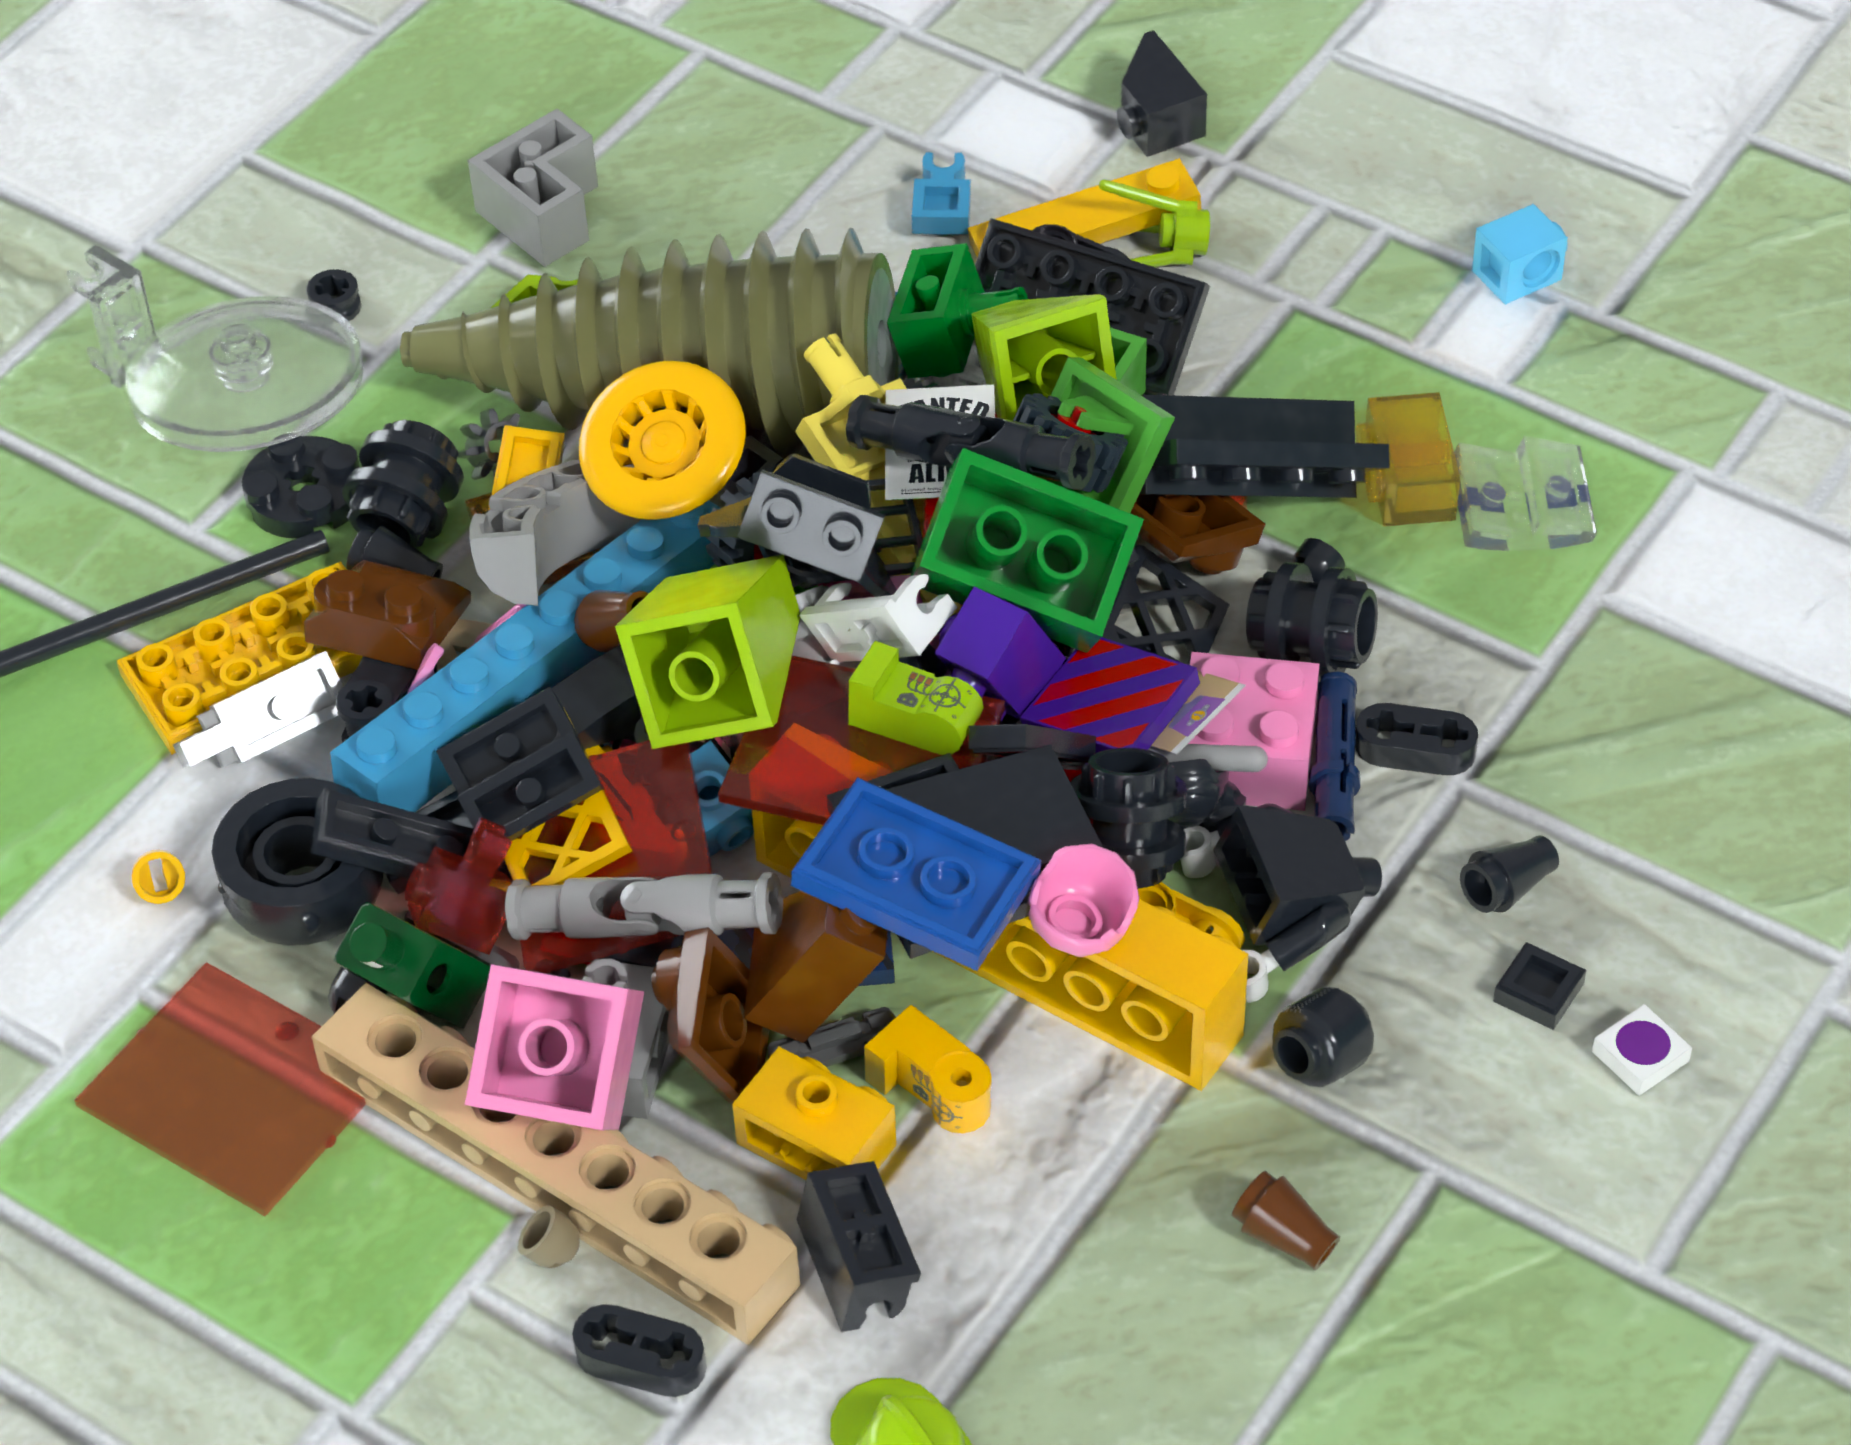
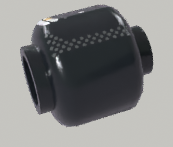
M1321 987L1281 1010L1273 1024L1272 1049L1279 1067L1288 1076L1297 1079L1307 1086L1325 1087L1349 1074L1367 1061L1373 1051L1374 1032L1366 1009L1352 995L1339 988Z

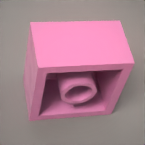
M1191 652L1190 665L1197 667V670L1201 671L1203 677L1208 673L1246 686L1188 744L1261 747L1268 756L1266 767L1259 772L1229 771L1228 781L1234 783L1241 794L1246 796V805L1261 806L1272 803L1289 810L1305 811L1320 664Z
M491 965L465 1105L598 1130H619L644 991Z

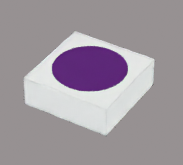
M1645 1004L1596 1036L1592 1052L1639 1096L1690 1061L1692 1047Z

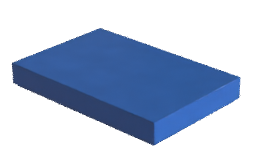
M857 777L792 870L791 886L842 910L847 907L858 917L978 971L1033 886L1035 879L1039 876L1042 860Z

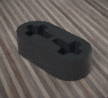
M1377 703L1366 707L1360 712L1356 721L1355 749L1360 758L1375 766L1437 775H1457L1467 771L1473 765L1476 758L1478 729L1474 722L1464 714L1401 704ZM1379 731L1392 732L1390 739L1378 738ZM1443 739L1454 740V747L1441 746Z
M609 1304L589 1308L574 1323L572 1337L577 1362L586 1373L596 1378L668 1397L689 1394L698 1388L705 1378L707 1365L702 1338L695 1329L683 1323ZM608 1332L617 1334L618 1342L609 1341L604 1350L595 1349L594 1341H603ZM674 1351L684 1352L685 1360H676L671 1369L662 1367L661 1359H670Z

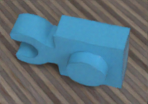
M926 152L922 159L923 179H914L912 234H968L971 179H965L964 155L962 153H955L953 165L941 168L934 165L933 152Z

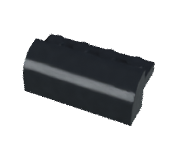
M1141 395L1174 416L1175 419L1139 494L1357 498L1356 484L1366 482V472L1390 468L1389 444L1355 443L1354 401Z

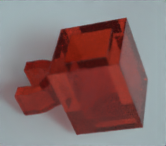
M480 817L473 830L464 857L435 846L427 864H417L410 875L405 890V900L408 901L407 906L416 928L490 955L506 921L505 898L507 888L512 884L507 874L497 870L512 843L510 838L504 836L506 832L504 826Z

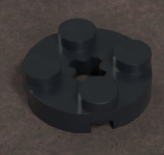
M287 430L273 435L268 441V448L259 452L249 462L242 477V488L246 506L252 512L255 523L270 534L293 539L314 532V527L324 526L330 522L333 523L334 529L349 521L347 515L350 508L343 499L342 490L349 474L353 470L360 468L357 451L353 446L342 444L333 439L320 436H302L296 431ZM311 482L315 484L305 485L300 491H293V486L300 483Z

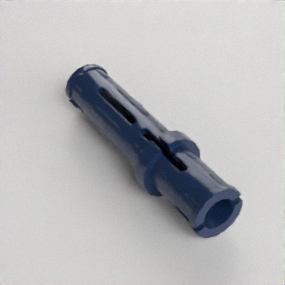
M1338 671L1326 673L1321 676L1320 682L1318 681L1316 764L1309 773V789L1315 796L1314 817L1330 819L1336 823L1344 840L1347 841L1350 839V833L1354 834L1355 832L1354 796L1358 794L1361 787L1360 771L1355 766L1357 681L1353 676Z

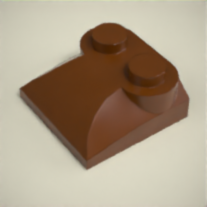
M1139 494L1130 514L1144 519L1138 536L1173 563L1188 561L1193 568L1206 574H1219L1222 571L1235 569L1239 564L1244 548L1259 543L1266 524L1230 496Z
M363 560L351 570L335 571L316 584L314 587V609L304 621L305 642L418 670L427 650L434 643L440 646L471 603V591L453 581Z
M709 927L686 931L680 947L666 949L660 954L657 965L652 971V989L658 1002L669 1011L667 1028L672 1048L726 1101L733 1104L765 1064L770 1029L744 1019L749 969Z

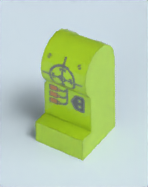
M876 640L849 679V725L935 754H953L958 751L969 734V726L975 725L984 708L982 698L967 682L951 676L938 678L935 677V674L899 662L898 648Z

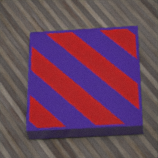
M1102 637L1087 653L1075 649L1021 715L1020 721L1021 724L1096 736L1095 753L1114 748L1148 750L1199 686L1200 680L1197 667Z

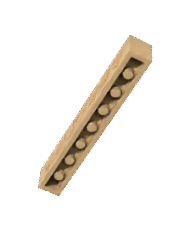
M365 983L312 1036L320 1073L323 1078L534 1211L550 1205L562 1212L577 1227L580 1240L745 1344L749 1345L800 1287L797 1247L784 1231L768 1223L762 1226L739 1212L735 1204L723 1193L713 1189L703 1190L684 1178L678 1168L669 1160L661 1156H653L651 1158L630 1145L620 1131L592 1129L465 1105L475 1049L470 1047L469 1043L458 1031L445 1025L439 1028L418 1015L415 1008L409 1002L394 994L387 996L368 983ZM555 1153H563L556 1156H549ZM609 1186H619V1187H617V1188L609 1189V1190H604V1189H603V1188L609 1187ZM662 1220H674L666 1224H657V1222ZM717 1254H730V1256L721 1259L710 1258Z

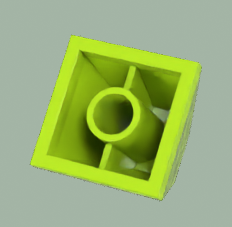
M1101 294L1014 300L971 313L979 363L986 384L994 385L995 411L998 418L1014 420L1026 394L1033 396L1034 393H1039L1046 398L1049 395L1051 396L1068 357H1082L1117 380L1106 297Z

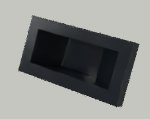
M1154 30L1143 34L1122 80L1121 107L1117 109V120L1123 135L1127 139H1133L1143 153L1149 157L1205 137L1207 93Z

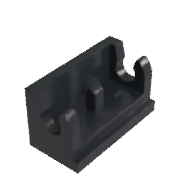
M870 1161L808 1172L796 1220L840 1331L846 1332L860 1329L867 1317L866 1310L872 1304L884 1300V1307L889 1318L896 1317L906 1305L912 1283L919 1282L921 1271L875 1162Z

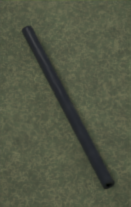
M322 530L312 532L0 651V678L330 552L326 537Z

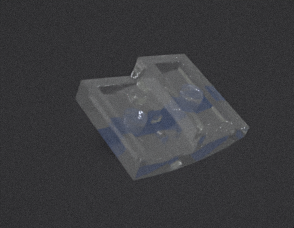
M1527 436L1523 437L1516 452L1458 443L1450 461L1465 547L1484 550L1523 551L1557 549L1593 542L1597 535L1579 445Z

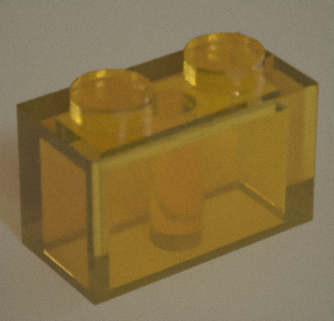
M1440 393L1368 398L1366 423H1357L1356 443L1389 444L1390 468L1366 472L1365 482L1369 503L1378 502L1383 526L1456 521L1460 475Z

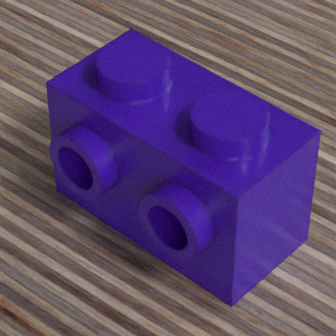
M975 586L958 614L951 616L945 623L940 634L939 646L935 651V655L951 671V677L967 682L978 692L984 706L982 713L997 721H1002L1005 714L1020 720L1021 715L1053 678L1066 659L1027 611Z

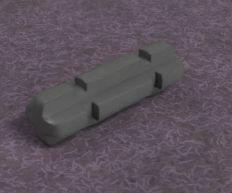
M887 1007L863 1013L862 1020L855 1021L854 1017H850L818 1027L804 1043L789 1037L772 1042L768 1046V1057L770 1058L775 1050L781 1047L801 1058L805 1056L812 1057L828 1067L864 1055V1046L896 1017L893 1011Z

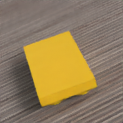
M341 561L324 569L316 570L302 579L270 593L262 594L250 602L214 618L206 619L198 625L157 643L147 645L141 650L117 660L121 677L171 755L176 753L173 744L203 730L197 716L210 710L209 706L314 655L326 651L339 679L355 672L363 656L305 642L304 621L314 609V587L321 579L329 576L331 573L347 570Z

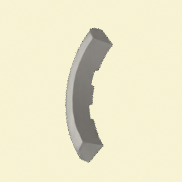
M575 459L528 475L493 494L489 500L490 510L486 514L475 513L472 517L469 527L471 554L478 576L493 593L514 604L538 606L539 589L555 570L581 555L607 546L641 519L618 513L600 501L591 491L583 476L580 460ZM628 464V465H625L624 467H632V468H634L635 466H634V464Z

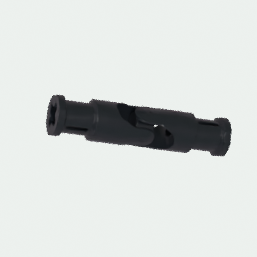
M859 395L853 401L849 408L846 424V437L852 448L870 450L872 447L894 450L895 454L902 459L949 467L952 466L962 448H965L1036 477L1059 481L1064 488L1079 491L1088 484L1093 473L1096 457L1095 443L1089 435L1073 433L1070 437L1046 433L1043 427L1036 424L985 417L914 402L906 403L900 407L881 403L879 398L868 395Z

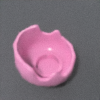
M1095 844L1065 846L1057 850L1044 870L1035 879L1028 899L1030 910L1028 915L1033 929L1051 947L1080 958L1108 951L1124 936L1136 913L1139 894L1135 872L1117 853Z

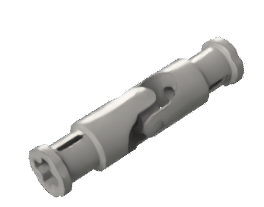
M764 872L757 880H723L719 874H689L665 877L660 880L649 877L568 878L563 885L531 886L529 881L525 879H515L507 888L505 915L508 932L515 940H526L532 933L564 932L566 937L570 939L649 936L657 934L658 931H670L673 934L684 935L686 931L707 927L716 935H721L725 928H760L764 934H776L782 923L783 897L780 880L774 872ZM618 900H620L625 910L626 920L608 919L612 907Z

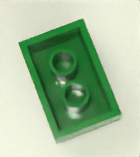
M962 448L950 467L910 576L927 574L929 579L926 586L922 588L923 590L936 595L948 594L954 602L962 605L975 586L1027 611L1050 639L1087 653L1103 636L1144 519Z

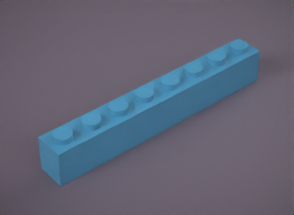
M708 500L698 508L679 516L658 520L641 519L538 596V606L526 605L330 752L334 783L350 789L360 798L416 812L452 784L436 752L438 749L548 687L553 688L592 660L605 654V652H599L582 642L575 630V613L586 595L595 590L631 593L645 591L650 593L666 577L710 569L715 563L712 562L713 558L707 554L705 546L711 543V541L706 537L700 536L697 524L700 516L711 513L713 507L721 509V507Z

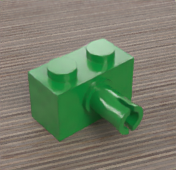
M967 243L912 250L887 321L907 378L930 376L942 378L952 374L964 373L975 338L971 313L1014 300L1028 299L1025 289L1023 287H1016L1011 290L984 292Z

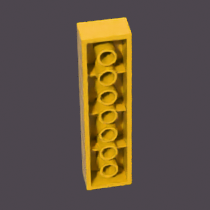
M794 726L749 777L756 861L791 878L792 870L830 817L827 811V795L851 787L857 777L864 781H869L892 772L883 766L871 765L843 751L829 739L817 738ZM1140 899L1136 913L1126 933L1108 951L1080 958L1055 949L1033 929L1028 916L1007 924L978 971L940 955L1200 1091L1204 1089L1244 1036L1248 953L1238 949L1227 938L1219 935H1210L1180 920L1169 909L1162 906H1152Z

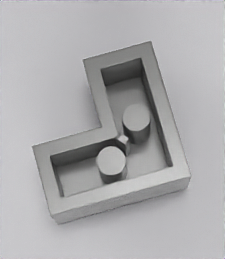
M553 110L468 160L475 211L541 265L546 267L589 241L584 195L598 187L593 139L591 134L560 110Z

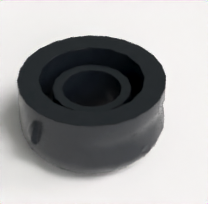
M314 778L287 779L274 782L247 794L235 803L221 819L213 836L211 852L219 881L218 891L222 894L224 904L233 919L250 934L267 942L277 944L310 945L329 940L348 931L360 907L366 901L375 905L382 888L383 872L311 853L316 805L323 789L327 788L359 797L350 789L331 781ZM305 866L317 867L305 874L285 875L292 870Z

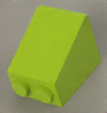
M783 554L666 577L615 626L652 749L775 726L778 721L800 621L799 615L801 614Z

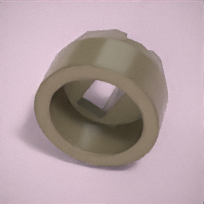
M547 1205L537 1210L525 1224L519 1237L518 1251L537 1265L548 1269L556 1268L571 1261L577 1254L580 1245L579 1231L568 1216Z

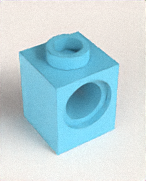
M1534 204L1476 228L1472 271L1506 305L1562 280L1565 253L1568 246L1567 236L1556 222L1551 221Z

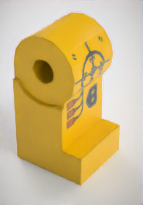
M910 1004L864 1046L865 1081L884 1095L899 1084L931 1108L934 1120L941 1128L953 1133L973 1132L982 1127L990 1117L992 1075L989 1066L973 1053L969 1047Z

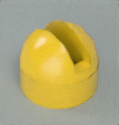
M157 849L144 853L136 860L132 869V883L136 893L150 903L162 904L175 899L185 884V871L181 861L173 853L166 850ZM161 858L162 873L168 889L155 892L148 861Z

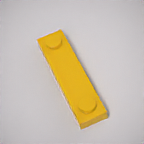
M1180 158L1111 180L1176 200L1197 201V209H1202L1200 192ZM1099 185L995 219L1029 230L1045 224H1056L1101 244L1159 225L1161 214L1172 212L1103 191L1099 188ZM990 220L968 227L970 245L976 257H978Z

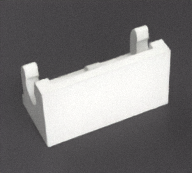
M927 574L908 577L893 595L842 600L845 596L849 595L852 588L851 583L832 585L815 606L806 607L799 616L829 657L842 663L862 661L875 640L898 648L899 657L920 656L956 610L957 606L948 594L938 595L928 603L917 604V594L920 589L926 586L929 579Z

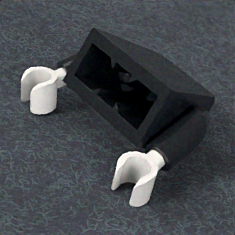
M1272 803L1263 804L1258 807L1238 805L1233 816L1217 823V830L1211 833L1201 826L1184 829L1186 833V849L1184 856L1180 859L1185 876L1201 878L1213 871L1217 858L1253 944L1267 945L1268 950L1262 954L1253 950H1242L1248 953L1247 974L1255 975L1247 979L1246 1003L1258 1001L1265 996L1269 986V972L1279 966L1283 971H1286L1341 934L1349 926L1351 915L1363 897L1375 896L1382 884V870L1377 859L1373 857H1352L1336 823L1326 818L1295 814Z

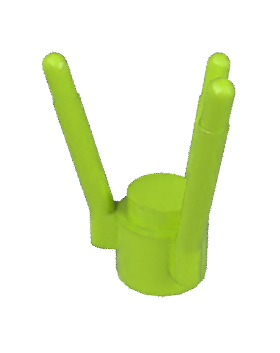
M1106 179L1099 182V188L1103 191L1172 212L1162 213L1159 225L1137 231L1159 233V246L1169 248L1170 251L1132 258L1130 260L1152 267L1170 264L1192 265L1193 255H1206L1210 237L1209 210L1197 209V201L1176 200Z

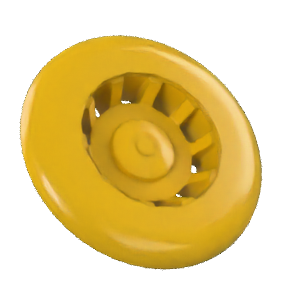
M660 361L634 368L609 384L599 394L587 412L579 438V460L583 476L591 491L600 501L623 515L638 519L658 520L690 512L716 495L737 468L745 444L746 425L744 413L731 387L717 374L699 365L682 361ZM665 407L664 410L653 412L655 409ZM681 407L688 408L686 414L680 411ZM641 417H644L635 427L633 426ZM626 439L629 440L628 448L623 447L624 440ZM628 464H634L635 467L632 468L624 466Z

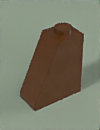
M803 891L783 898L782 923L777 933L764 934L760 928H754L744 1019L804 1043L885 958L888 930L858 917L847 907L842 910Z

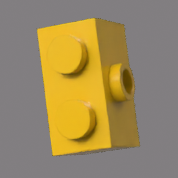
M781 1047L775 1050L732 1104L736 1143L804 1180L807 1179L808 1172L874 1161L877 1169H879L897 1146L895 1105L889 1103L881 1093L868 1086L858 1087L832 1074L818 1060L807 1056L801 1058Z

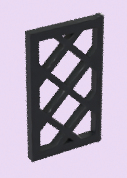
M1136 545L1135 551L1140 559L1124 574L1102 637L1137 649L1150 647V653L1166 657L1163 650L1164 646L1185 644L1190 657L1187 664L1190 665L1191 652L1209 653L1230 604L1163 560L1144 545ZM1141 566L1157 576L1163 591L1140 593L1135 579ZM1193 600L1210 612L1203 628L1194 629L1183 601ZM1168 603L1179 631L1157 634L1146 606ZM1131 608L1142 636L1119 639L1114 625L1121 609Z

